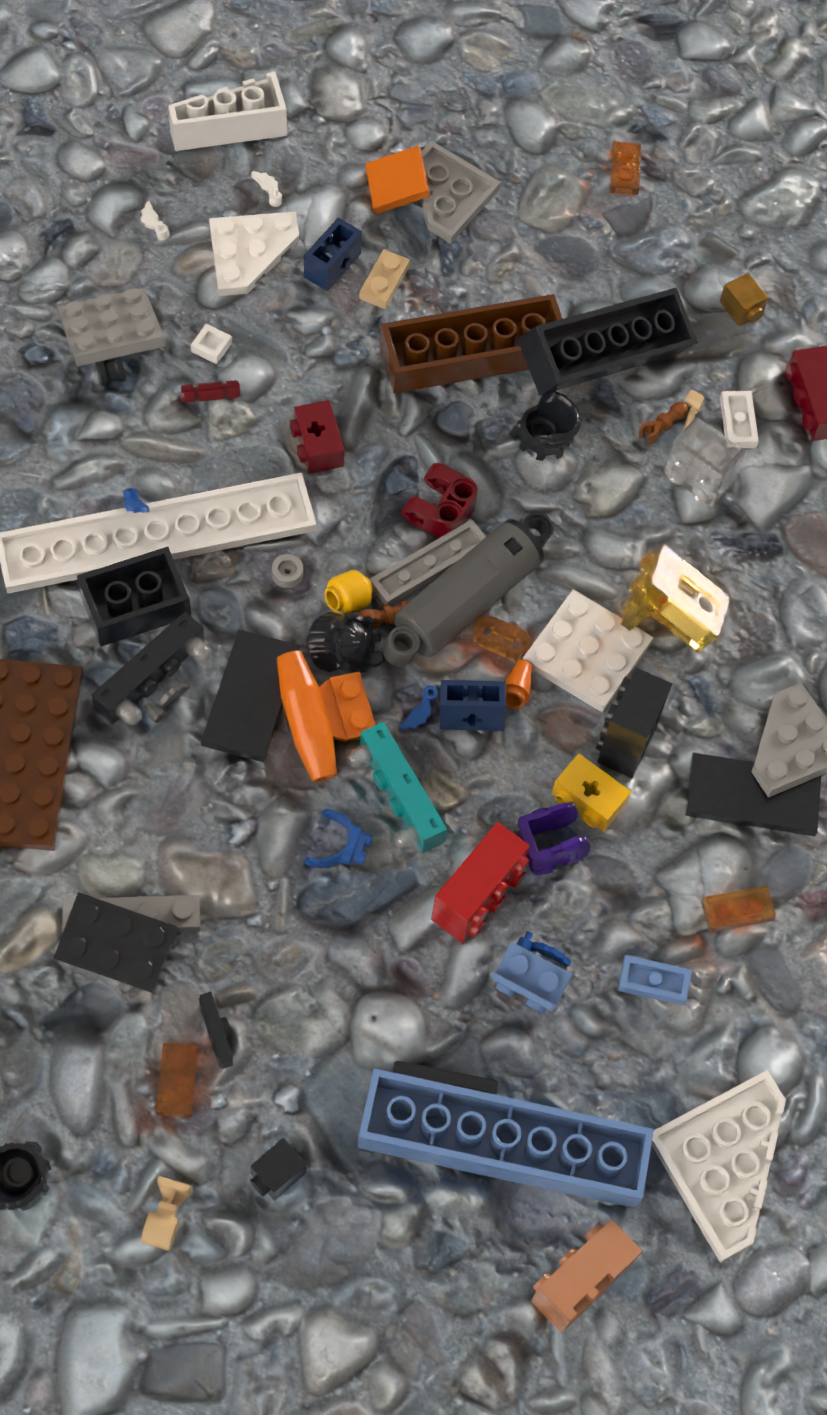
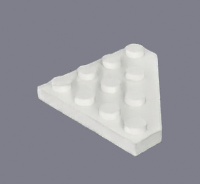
M768 1070L655 1129L653 1132L651 1144L720 1263L754 1243L758 1216L762 1208L768 1172L773 1159L781 1115L783 1114L786 1102Z

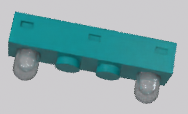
M384 721L360 732V745L347 753L346 760L354 768L370 763L374 770L373 778L377 787L381 791L385 789L390 798L388 802L391 811L396 818L401 817L406 827L398 830L393 836L395 846L400 849H406L417 844L421 853H424L444 843L447 828Z

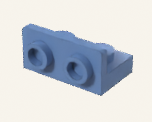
M511 942L491 979L498 982L495 988L511 997H514L516 992L528 998L527 1006L544 1014L546 1008L550 1011L555 1010L573 974Z

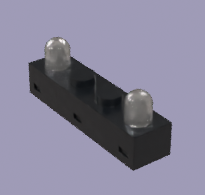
M187 612L181 614L91 694L94 709L112 725L119 718L128 725L138 724L141 721L142 713L135 704L139 700L152 695L158 683L166 676L171 677L174 675L188 656H191L198 662H206L210 659L211 649L204 641L203 626Z

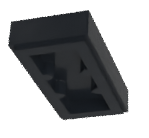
M212 992L201 994L199 997V1007L219 1068L233 1066V1055L227 1038L232 1037L227 1017L220 1018Z

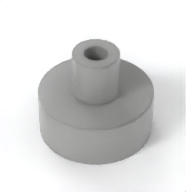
M290 554L277 557L272 564L273 581L283 588L297 586L303 579V564L301 560Z

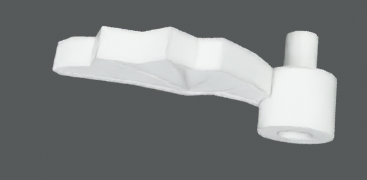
M147 201L145 208L141 210V222L145 224V227L154 229L159 240L168 239L170 234L167 225L159 221L158 214L153 210L150 201Z

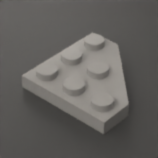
M430 141L422 150L430 197L421 199L427 230L451 244L498 193L501 182L435 142Z
M802 683L774 693L751 771L768 797L827 773V718Z

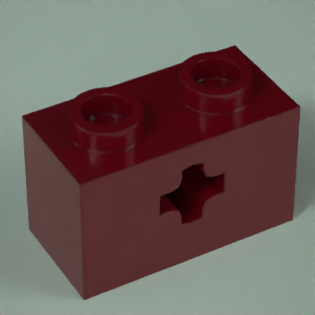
M330 400L295 406L294 419L289 420L290 430L293 438L298 437L300 445H297L298 458L300 463L306 464L308 474L344 467L345 450Z

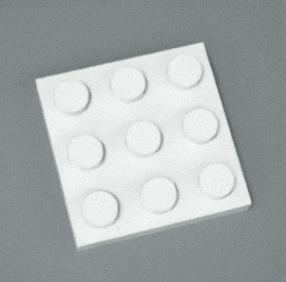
M573 589L522 660L531 663L533 671L603 713L618 692L624 677L630 675L651 645L653 637Z

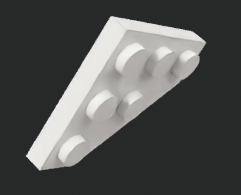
M296 211L209 218L218 296L248 294L255 287V282L263 274L267 275L281 261V256L289 248L293 249L299 242Z

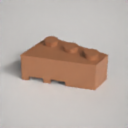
M612 1219L604 1226L598 1222L584 1236L587 1242L578 1251L574 1247L571 1248L559 1260L558 1263L561 1266L552 1275L547 1272L533 1286L536 1292L531 1302L561 1334L642 1253V1250Z

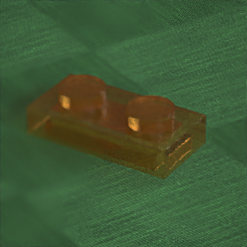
M613 141L611 149L610 193L638 196L641 144Z
M767 885L706 896L701 900L709 933L770 922L776 918Z
M163 1043L156 1106L157 1115L192 1117L198 1045Z

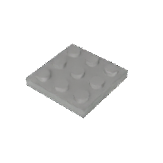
M145 288L129 289L125 292L109 296L101 295L95 299L70 302L67 305L57 307L76 366L166 346L163 332Z

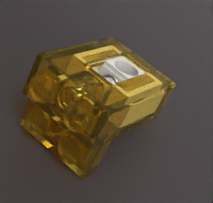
M665 544L655 552L652 550L647 552L640 561V573L629 587L631 593L622 607L624 614L620 624L631 631L651 615L696 652H700L719 637L730 596Z

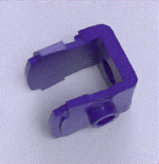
M564 802L550 807V809L540 808L518 819L519 838L530 845L527 858L530 860L529 867L534 875L552 873L557 865H571L583 861L584 857L588 856L590 844L586 836H576L561 842L562 844L540 851L537 850L533 835L565 828L567 825L574 823L578 817V811L573 802Z

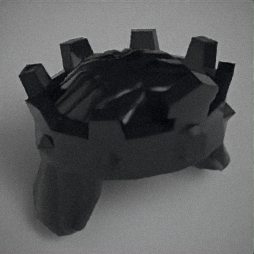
M554 391L542 395L536 406L527 409L521 420H518L509 434L515 440L520 437L521 443L519 448L523 452L527 449L537 454L536 460L543 461L549 455H555L559 459L563 456L566 446H570V439L578 433L581 427V414L570 398L568 399L566 395Z
M327 612L316 618L312 626H310L307 636L308 653L314 665L320 670L327 672L341 669L352 671L353 673L359 671L360 673H365V667L368 664L374 667L383 664L385 661L382 652H374L375 643L381 642V635L373 633L370 626L374 619L371 616H358V612H353L349 615L346 613L341 615Z
M26 1141L25 1144L11 1142L5 1143L0 1147V1210H5L6 1208L8 1210L19 1208L22 1211L31 1209V1204L41 1195L46 1196L50 1189L47 1185V1179L51 1166L49 1161L45 1160L40 1154L42 1148L38 1142Z

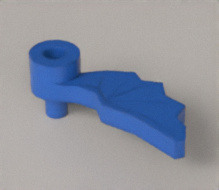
M427 686L424 689L421 704L413 708L409 717L399 726L400 730L408 728L415 730L419 725L426 724V718L431 715L430 702L437 698L438 691L436 687Z
M527 931L525 937L519 938L517 944L529 951L538 952L544 957L555 960L567 967L570 966L571 960L565 956V953L545 943L532 942V932Z

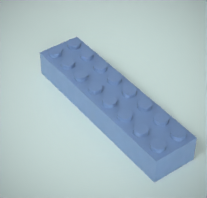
M374 1068L357 1148L637 1209L644 1195L654 1129Z

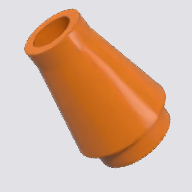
M516 661L513 669L505 679L506 706L509 708H522L530 699L533 666L528 661Z

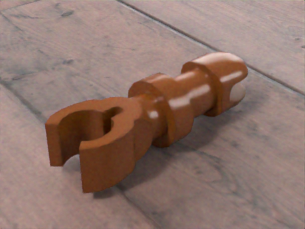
M677 402L670 407V411L666 414H659L656 417V421L646 422L641 425L639 438H642L646 433H650L648 434V445L655 443L663 430L668 431L672 428L673 422L676 420L680 421L687 415L688 406L686 403Z
M411 600L400 602V605L390 607V605L382 606V610L366 609L360 611L358 616H371L374 619L370 625L373 630L383 622L386 624L394 623L396 612Z

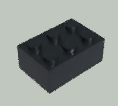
M168 546L77 575L79 593L100 647L169 625L184 612L191 616L190 598Z
M635 668L631 679L626 676L624 677L617 692L616 701L614 704H611L606 714L605 723L600 732V739L595 748L600 751L598 764L633 779L658 726L673 683L639 668Z
M78 892L54 959L156 994L179 929L175 925Z

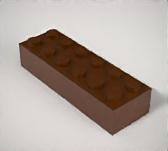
M555 294L381 324L380 348L393 393L529 370L518 338L536 326L563 319Z

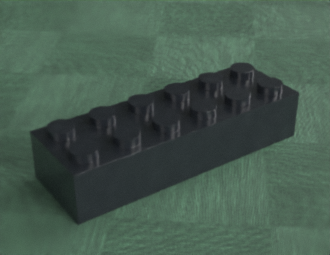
M677 287L542 324L518 338L539 396L675 356L698 343Z

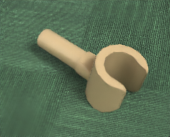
M694 390L688 393L684 401L688 408H690L683 431L686 433H690L694 418L701 410L704 400L703 395Z

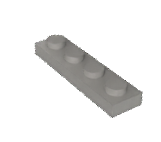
M471 519L371 577L370 581L373 591L385 606H391L437 579L486 536Z
M200 895L97 898L175 925L179 929L178 932L201 931ZM63 899L62 932L66 926L75 899Z

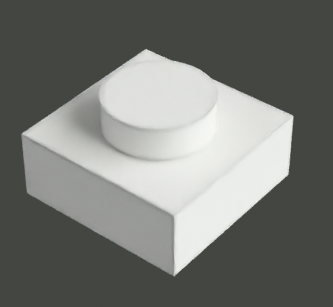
M205 324L192 342L191 352L218 364L232 344V336Z

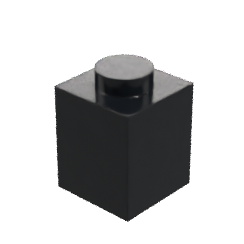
M282 1138L250 1166L251 1175L253 1176L250 1182L261 1196L264 1197L268 1194L275 1201L307 1173V1164L290 1144Z

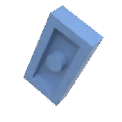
M625 955L617 991L685 1006L692 969Z

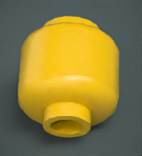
M349 570L332 577L328 581L324 593L325 600L332 611L341 615L345 613L349 615L368 607L371 603L373 586L370 579L361 572Z

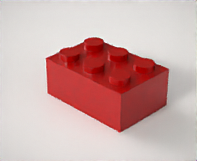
M497 821L435 895L431 920L462 944L469 936L475 938L485 926L486 921L483 919L490 910L496 913L506 900L504 894L509 887L512 886L515 889L526 875L524 870L530 862L527 858L530 845Z

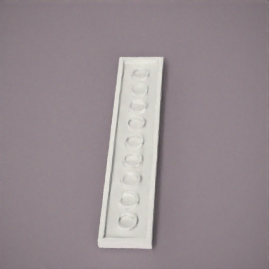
M296 473L146 503L150 512L134 513L121 508L0 532V563L8 594L77 580V575L167 546L175 560L316 531L317 524L302 473Z

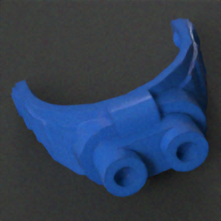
M330 809L323 810L322 816L340 823L346 829L349 841L345 848L336 855L321 860L306 857L305 864L313 868H331L341 863L350 865L351 862L363 865L367 852L363 850L364 847H370L373 835L362 832V828L353 825L344 814Z

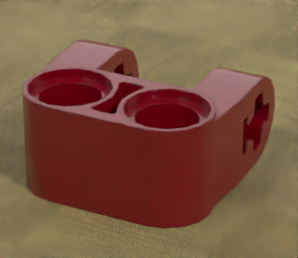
M433 463L425 474L424 481L430 488L443 494L437 506L419 497L412 496L401 510L402 516L409 523L440 538L468 521L476 506L478 488L472 479L467 478L456 470L441 463ZM444 518H449V519H452L453 521H445V520H443V519H444Z

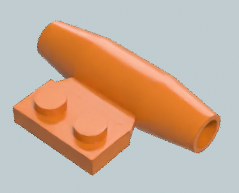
M297 650L284 653L277 657L280 694L295 747L313 783L332 779L338 775L334 739L344 742L360 739V732L376 725L360 671L330 677L321 686H318L302 651Z

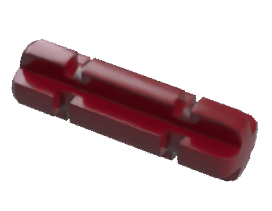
M237 380L226 381V384H222V381L198 383V387H193V384L181 386V398L184 403L195 402V399L210 401L224 399L223 396H228V399L240 397V384Z

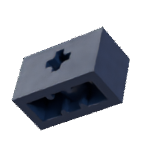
M338 217L305 253L304 278L328 291L361 254L362 231Z
M441 680L439 729L504 731L506 681Z

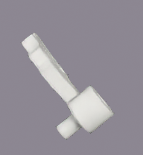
M252 171L251 177L260 184L263 190L268 191L269 204L273 207L280 206L282 194L278 191V182L266 172Z

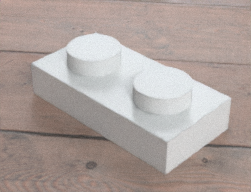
M722 391L720 404L726 448H757L759 440L752 392Z

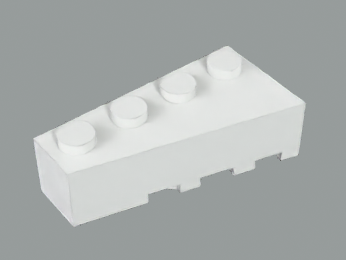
M276 72L266 74V79L257 82L254 79L243 81V86L229 90L227 87L218 89L213 96L207 98L204 95H199L168 105L170 133L175 151L287 136V109Z

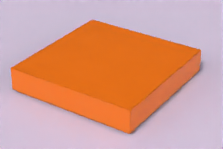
M419 145L365 163L372 205L376 214L430 197L422 151Z

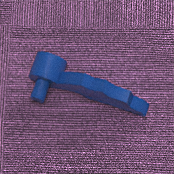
M127 488L123 491L124 507L127 511L134 513L150 512L149 506L138 498L136 488Z

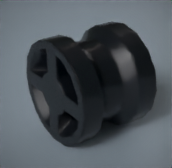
M121 357L95 362L101 386H106L110 381L114 380L118 382L126 381Z

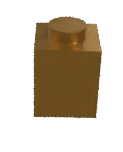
M747 273L724 285L719 302L740 327L748 322L754 323L764 315L769 297L753 277Z

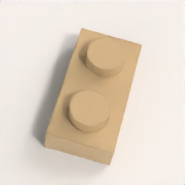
M383 249L359 292V299L386 309L410 267V259Z

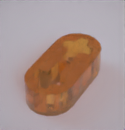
M489 615L478 618L474 624L473 639L476 644L487 650L516 661L522 660L530 649V635L519 627ZM487 627L493 629L492 633H489L488 636L482 634L483 630L485 631ZM516 640L521 641V646L519 645L517 649L511 647V644Z

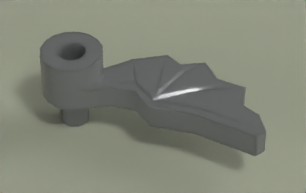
M184 682L172 687L155 706L146 703L144 708L149 711L148 717L155 723H159L166 715V712L163 711L164 708L187 691L190 685Z

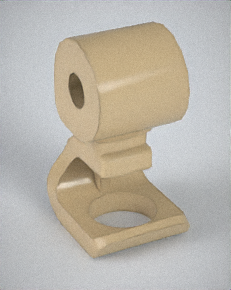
M159 1176L157 1184L160 1186L162 1201L159 1202L157 1211L149 1212L143 1228L141 1243L170 1251L180 1221L175 1217L176 1212H178L181 1204L191 1196L193 1187Z

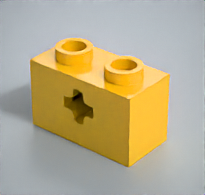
M578 753L555 780L551 794L554 795L559 804L573 802L576 805L578 814L581 815V819L592 828L597 827L602 832H605L627 805L631 791Z

